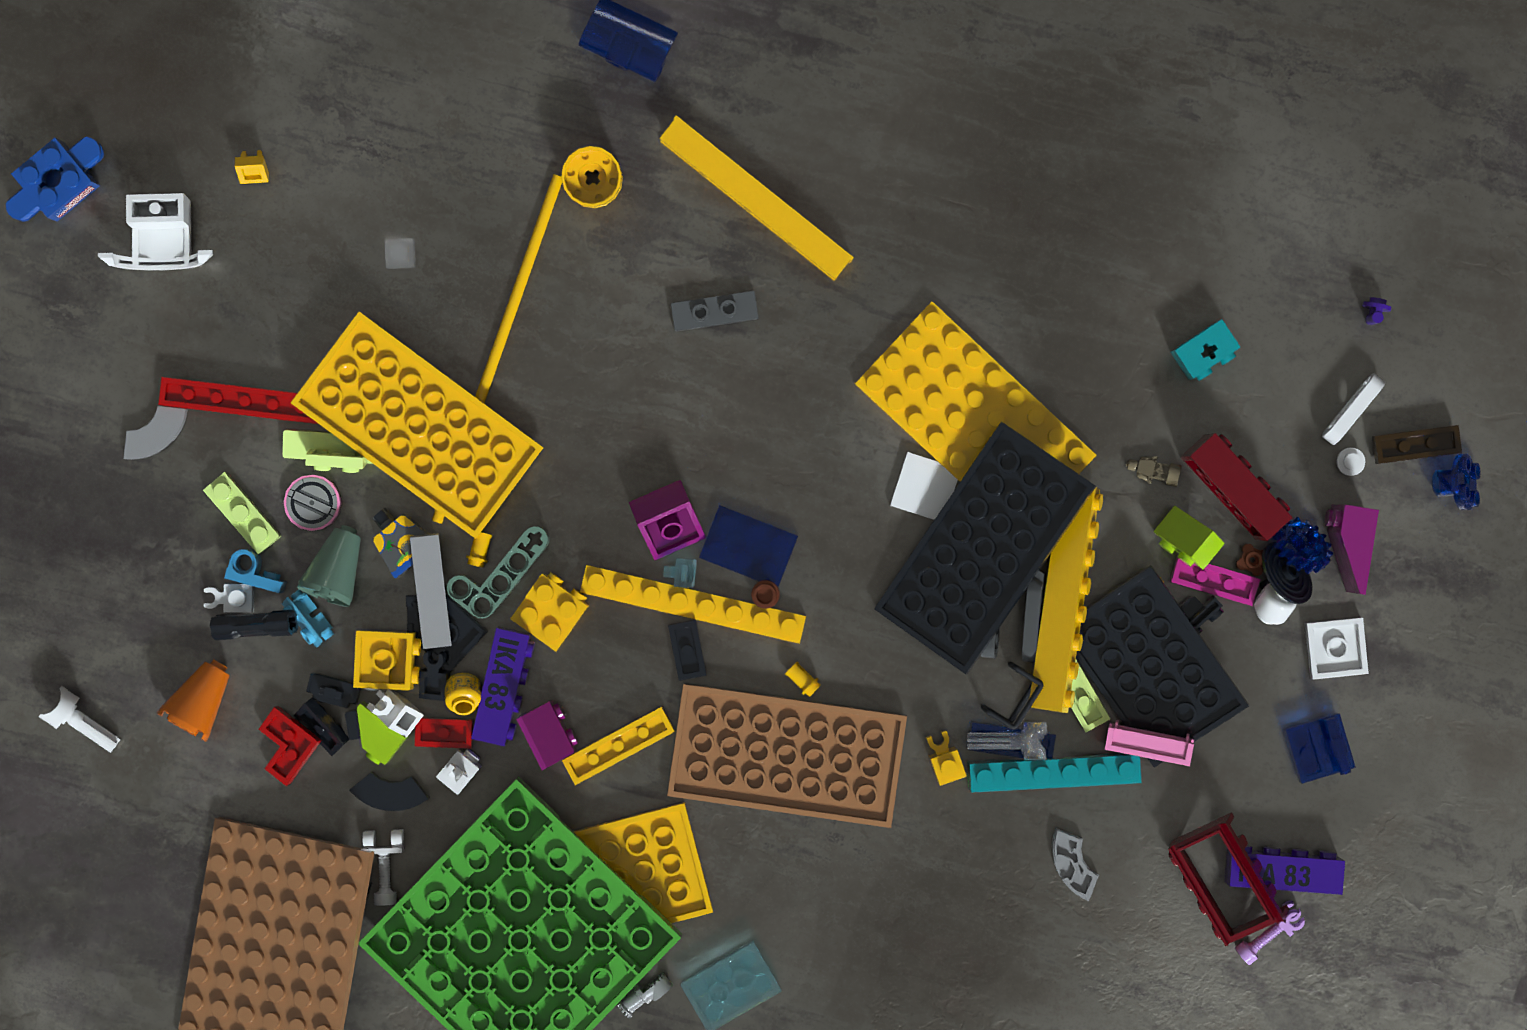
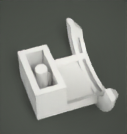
M184 193L126 195V223L132 228V257L120 256L114 253H98V257L109 266L132 270L194 268L204 264L213 256L212 250H198V253L191 255V200Z

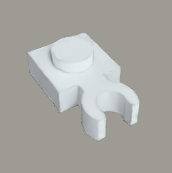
M224 584V592H221L216 587L204 589V592H211L215 595L213 603H204L205 608L212 609L220 604H224L223 612H254V586L247 584Z

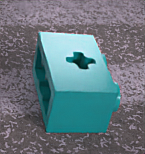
M1221 319L1170 353L1188 380L1196 377L1200 381L1213 372L1211 367L1218 362L1224 365L1236 357L1234 352L1241 347L1223 319ZM1211 347L1213 351L1209 353V356L1203 358L1201 353L1204 351V348Z

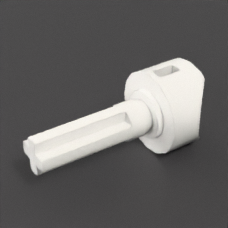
M61 686L59 688L61 697L58 705L52 711L40 714L39 718L52 725L55 729L61 723L65 724L67 721L70 726L111 753L121 739L81 711L75 710L77 707L75 704L80 698Z

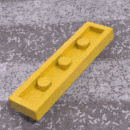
M661 706L562 759V762L572 781L577 785L672 734L675 730Z

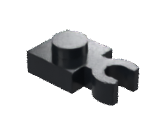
M427 650L423 654V663L427 668L419 671V698L445 701V686L450 678V671L442 670V665L447 660V654L445 651L438 654V661H434L431 657L432 651Z

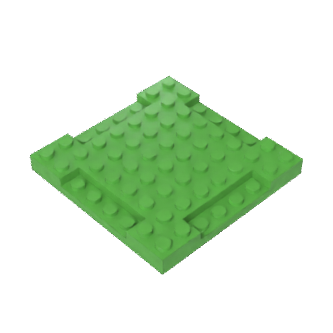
M518 776L360 940L359 945L447 1030H593L681 939L682 933L642 894L639 895Z

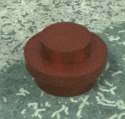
M762 580L755 584L751 596L753 602L758 607L767 609L776 605L780 597V591L774 582Z

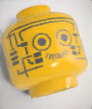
M457 673L451 676L445 686V703L447 708L458 715H468L476 711L481 701L482 686L480 680L470 673Z

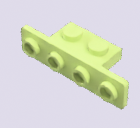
M292 429L283 431V457L306 459L305 465L314 466V470L328 471L331 470V467L342 468L343 472L356 473L359 472V469H363L367 463L373 464L331 432Z

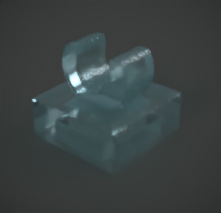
M676 558L675 566H664L663 577L674 578V587H695L697 559Z

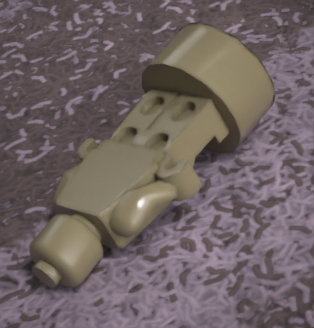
M1157 456L1141 457L1139 463L1137 460L1130 459L1126 463L1128 470H1137V477L1147 481L1149 484L1152 483L1154 478L1166 482V485L1177 487L1182 465L1157 463Z

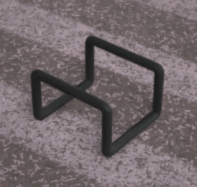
M1009 662L1008 666L1038 686L1031 697V685L1029 686L1009 720L986 705H982L981 709L1008 728L1015 730L1028 713L1043 689L1044 684L1037 677L1013 662Z

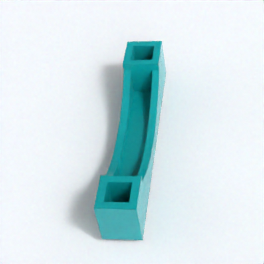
M1119 752L1049 759L967 760L968 789L971 793L1142 783L1140 756Z

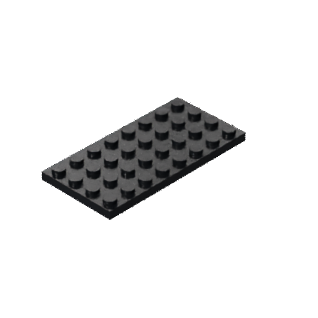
M1001 422L874 610L961 672L968 674L1088 500L1096 485Z

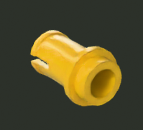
M481 532L476 539L473 538L469 556L466 555V558H468L467 564L484 568V564L488 563L486 556L492 535Z
M798 661L785 673L803 690V695L806 693L810 697L821 686L818 682L819 679H814Z

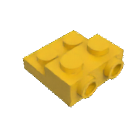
M550 572L548 575L542 573L510 619L551 649L557 651L589 605L585 602L587 599L585 595L574 588L570 592L562 586L564 581Z
M357 630L353 688L414 689V684H419L420 667H415V655L420 656L421 639L416 638V632Z

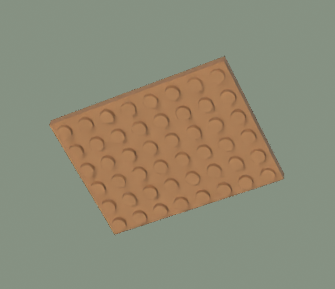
M221 817L215 818L178 1030H344L375 851Z

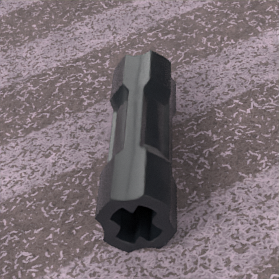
M279 610L258 614H220L211 617L209 626L214 640H230L238 637L267 635L272 637L292 636L293 633H297L299 624L294 610Z

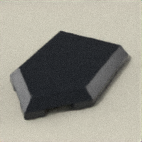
M446 594L452 646L423 649L417 595H406L407 632H416V638L421 639V648L425 652L431 650V657L435 661H438V654L445 651L447 660L442 667L446 671L451 672L488 632Z

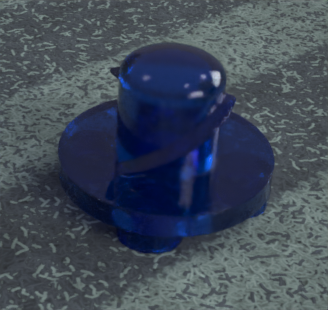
M1468 454L1456 455L1452 469L1434 472L1432 476L1434 494L1438 497L1453 496L1460 510H1471L1472 507H1478L1480 495L1477 490L1476 480L1480 479L1481 475L1479 463H1473Z

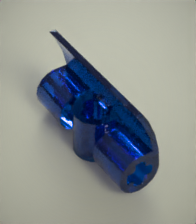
M599 0L581 35L578 46L605 58V61L625 71L629 69L656 82L665 65L666 56L678 36V32L616 2Z

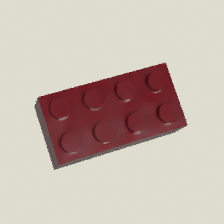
M1216 433L1205 434L1180 458L1255 540L1268 541L1293 518L1288 513L1290 507L1280 497L1275 499L1269 492L1271 489L1270 485L1261 476L1256 478L1249 470L1252 467L1251 464L1242 455L1237 457L1230 449L1232 444L1223 434L1219 436Z

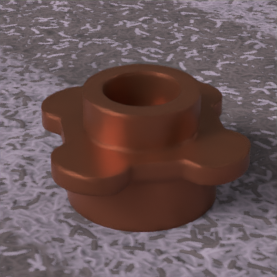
M1245 544L1242 547L1243 552L1239 560H1237L1236 566L1239 570H1248L1254 576H1260L1263 573V550L1255 549L1252 544ZM1252 557L1255 558V562L1253 563L1250 561V558Z

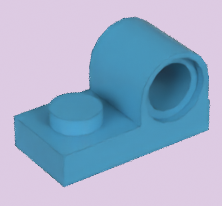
M241 549L233 553L224 577L228 580L276 593L285 592L287 581L280 579L281 574L264 570L263 575L260 574L262 559L260 554L258 555L253 549ZM245 554L252 560V566L249 570H244L240 565V559Z

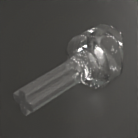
M1024 722L1021 733H968L967 749L1021 748V751L1024 752V760H1047L1046 750L1041 745L1044 736L1048 733L1047 722Z

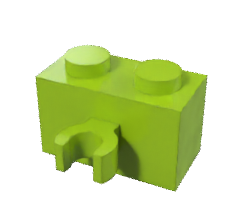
M1177 506L1170 510L1153 531L1161 539L1158 544L1171 554L1174 551L1178 552L1179 555L1177 557L1190 567L1195 564L1203 570L1225 544L1213 530Z

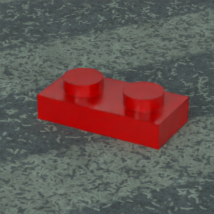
M422 717L415 726V746L471 749L473 739H471L473 719Z

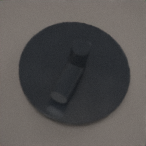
M1272 542L1268 544L1262 553V564L1267 579L1260 582V588L1263 590L1270 583L1274 590L1288 602L1293 604L1307 602L1312 595L1313 586L1310 573L1303 560L1292 548L1283 543Z

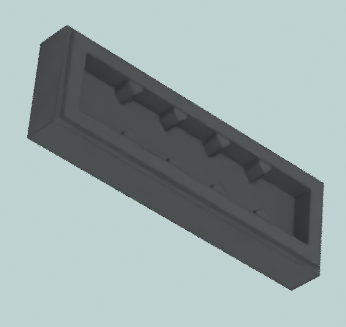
M755 291L671 303L675 332L759 319Z

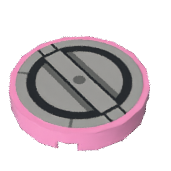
M318 475L302 476L293 481L286 490L284 498L285 513L290 521L300 529L309 531L321 530L333 524L340 513L342 505L341 497L335 484L326 477Z

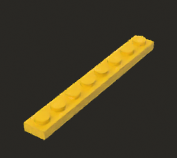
M586 565L580 593L799 644L806 619L805 615L775 608L764 609L753 603Z

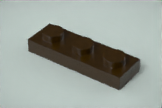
M1459 425L1372 436L1375 464L1462 453Z

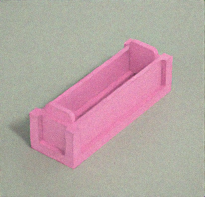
M1116 720L1115 724H1109L1105 750L1190 766L1194 747V739L1189 738L1190 734L1183 738L1118 725L1119 720Z

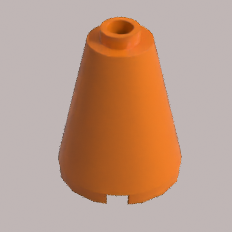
M212 660L211 663L204 662L159 708L156 714L161 717L164 712L169 714L167 717L169 722L194 736L198 732L202 733L201 740L206 742L210 736L230 676L225 673L227 667L216 660Z

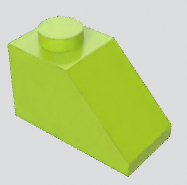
M364 701L357 707L362 748L367 751L365 755L372 762L378 765L380 763L386 765L408 737L389 729L367 708L368 703Z

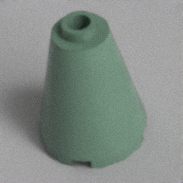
M341 525L340 529L334 528L299 579L297 588L313 597L318 598L319 596L327 599L326 602L349 607L353 599L361 538L356 535L357 530L345 525Z

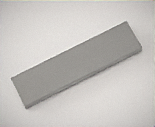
M439 533L410 536L423 649L452 646Z

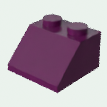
M681 480L629 502L636 523L654 560L706 538Z
M552 699L521 714L516 719L541 770L573 754L577 750L575 745L578 744L571 728L567 730L562 721L566 717L560 704L554 705Z

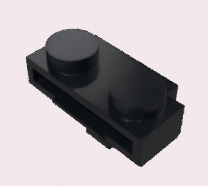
M1214 595L1204 604L1194 596L1188 598L1180 605L1199 634L1203 631L1200 626L1208 619L1210 622H1213L1224 612L1221 608L1223 605Z
M316 673L310 674L306 692L313 694L312 698L314 700L344 708H349L350 703L356 705L361 688H353V683Z

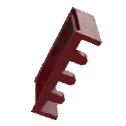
M1232 812L1174 839L1168 848L1171 862L1179 867L1186 887L1194 892L1198 899L1199 909L1204 915L1207 914L1212 923L1215 936L1221 939L1225 946L1274 923L1284 922L1290 910L1287 905L1279 908L1274 899L1277 893L1274 884L1266 885L1260 876L1262 870L1261 862L1258 859L1251 861L1245 851L1248 844L1246 837L1243 834L1237 836L1230 825L1234 819ZM1218 833L1266 912L1265 915L1233 929L1230 927L1185 851L1186 848Z

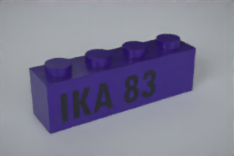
M503 627L496 628L471 739L505 746L508 740L513 741L516 724L512 723L514 712H520L523 699L522 696H518L520 685H526L529 669L524 668L527 657L532 658L535 641H531L532 634Z
M1249 845L1245 848L1251 861L1258 859L1261 862L1262 870L1260 876L1266 885L1273 883L1276 890L1343 895L1345 860L1337 857L1336 852L1320 851L1319 855H1309V851L1304 849H1292L1291 853H1281V849L1276 847H1263V851L1252 850L1253 847ZM1227 848L1224 882L1232 887L1251 888Z

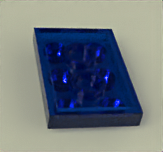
M719 505L699 558L757 581H772L779 587L798 536Z

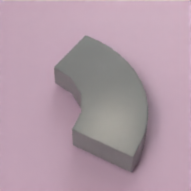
M157 406L155 416L148 425L138 430L126 431L123 459L147 458L166 448L181 432L186 421L188 409Z
M1055 828L1052 839V856L1056 870L1071 891L1089 901L1099 875L1091 870L1083 860L1081 851L1083 838Z

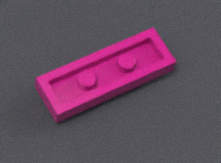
M1176 557L1169 582L1252 606L1260 579L1212 564H1208L1204 570L1195 564L1190 567Z

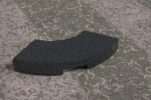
M373 771L349 790L363 803L385 811L407 810L422 804L430 798L413 776L403 781L391 782L381 779Z

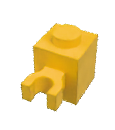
M946 730L941 731L943 736L941 744L933 743L931 735L926 737L929 746L935 750V753L928 755L940 786L967 777L957 748L955 746L948 748L949 736Z

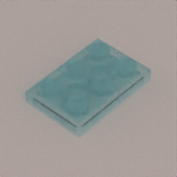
M754 940L680 983L706 1030L718 1029L782 991Z

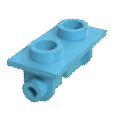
M297 590L291 595L293 601L289 597L285 598L282 603L284 606L283 610L295 611L299 627L302 629L300 631L302 637L308 644L311 645L313 643L318 648L323 642L321 637L326 641L334 635L331 630L333 627L321 612L314 618L309 615L317 607L306 593Z

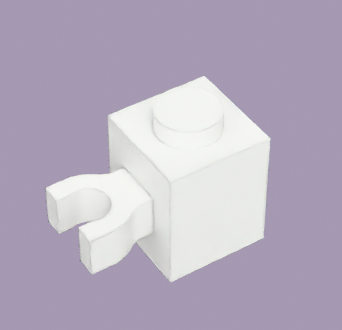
M388 689L385 693L379 690L376 693L380 698L379 702L376 705L369 703L367 708L389 729L408 737L423 717V714L406 697L391 689Z
M460 748L436 778L458 795L482 767L478 763L480 758L470 749L464 751Z

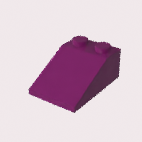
M1332 504L1331 509H1328L1325 515V526H1328V537L1345 590L1350 593L1366 595L1379 510Z

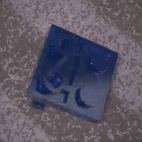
M1340 713L1330 714L1283 729L1299 783L1303 784L1339 772L1340 775L1351 773V769L1356 768Z

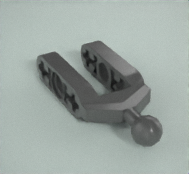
M1040 569L1027 587L1022 660L1025 662H1035L1045 596V573ZM1000 628L981 654V657L996 659Z

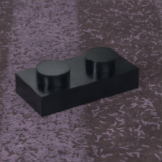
M696 620L668 625L679 681L707 676Z
M313 698L304 703L294 714L303 726L322 740L320 745L331 756L337 753L350 740L343 728L337 725L326 713L325 709Z

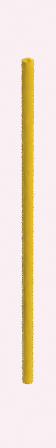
M553 174L475 395L483 403H485L562 185L561 176ZM435 509L432 521L442 524L445 516Z

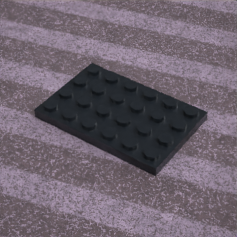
M1151 565L1087 607L1086 620L1084 623H1081L1079 633L1083 636L1082 648L1080 651H1077L1076 658L1124 726L1183 738L1190 734L1189 738L1194 739L1195 742L1249 707L1244 696ZM1147 758L1154 768L1164 762Z

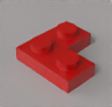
M279 706L272 709L258 729L280 746L264 769L285 786L291 784L322 741Z

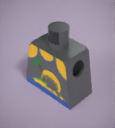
M384 508L372 518L382 530L373 538V542L392 576L396 579L413 567L410 536L429 533L409 515L402 514L395 520L388 510Z

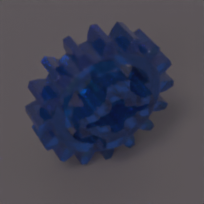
M1296 517L1294 520L1291 519L1273 535V539L1277 541L1274 547L1281 549L1279 556L1286 557L1288 559L1287 564L1296 566L1297 571L1304 568L1307 574H1310L1312 571L1319 573L1321 569H1324L1331 561L1330 557L1333 555V552L1329 550L1332 544L1324 540L1327 535L1320 534L1318 532L1319 527L1317 525H1310L1307 519L1304 523L1301 522L1299 517Z

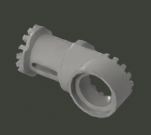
M664 973L658 975V979L655 977V980H652L645 988L637 983L617 1004L619 1009H623L621 1012L627 1018L633 1017V1012L644 1003L648 1004L652 1000H658L672 988L673 984Z

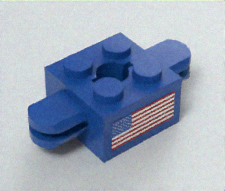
M84 137L69 149L63 141L53 138L11 173L22 188L7 200L6 210L8 214L14 219L26 222L39 211H42L47 218L56 222L59 221L100 187L99 183L89 173V170L103 159L104 149L102 145L92 138Z

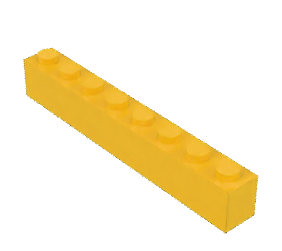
M1097 487L1050 555L1033 676L1040 679L1044 686L1031 708L1068 713V709L1072 708L1074 704L1075 693L1071 691L1072 681L1073 679L1076 680L1079 670V664L1075 662L1077 651L1081 650L1083 636L1079 633L1081 623L1085 622L1087 615L1084 599L1085 595L1089 594L1091 588V579L1088 578L1089 567L1093 566L1095 560V551L1092 550L1093 538L1096 539L1099 532V522H1096L1097 510L1101 511L1103 505V494H1100V489ZM1034 682L1031 685L1030 697L1038 686Z

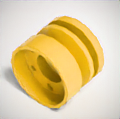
M588 146L577 149L569 155L563 165L561 179L564 190L573 201L583 207L599 208L608 205L616 199L622 188L623 175L619 163L611 153L600 147ZM596 171L599 172V184L591 183L588 185L586 183L588 181L586 174L588 172L592 174Z

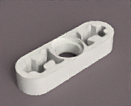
M1375 373L1371 374L1328 425L1322 437L1332 445L1339 442L1381 391L1385 381Z

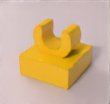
M257 150V156H247V152L242 151L241 157H235L234 166L240 184L269 182V171L261 150Z

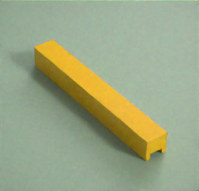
M677 115L673 118L674 121L659 138L660 142L835 281L847 264L852 262L854 257Z

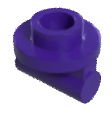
M1370 297L1369 302H1363L1362 307L1370 309L1369 314L1365 318L1368 325L1382 322L1384 319L1382 312H1391L1392 307L1386 305L1387 300Z

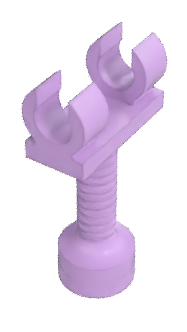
M1286 901L1282 907L1287 905L1288 908H1291L1294 905V901ZM1300 908L1298 910H1289L1284 922L1272 924V927L1267 928L1263 934L1261 933L1252 942L1247 943L1243 940L1238 944L1235 949L1248 965H1251L1258 959V950L1269 943L1273 937L1275 938L1280 934L1282 930L1290 937L1294 934L1293 931L1300 930L1305 924L1304 917L1298 923H1290L1300 918Z

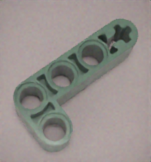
M540 526L528 528L482 586L467 575L454 576L447 584L448 595L477 618L491 616L547 548L550 542L548 531ZM540 532L542 534L540 539L543 543L542 545L535 544L530 549V551L535 552L532 557L527 550L520 548L523 543L527 547L532 542L530 534ZM515 553L523 554L526 559V564L522 569L515 568L511 563V558ZM498 575H502L508 580V587L504 591H499L494 586V579ZM457 580H464L468 585V591L464 596L457 594L454 590V584ZM480 597H484L490 602V610L487 613H481L476 607V602Z

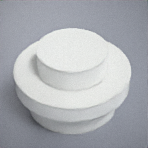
M1346 448L1338 454L1336 464L1341 473L1347 476H1354L1364 469L1365 457L1356 448Z

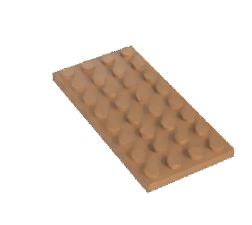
M683 683L667 796L891 828L907 715Z

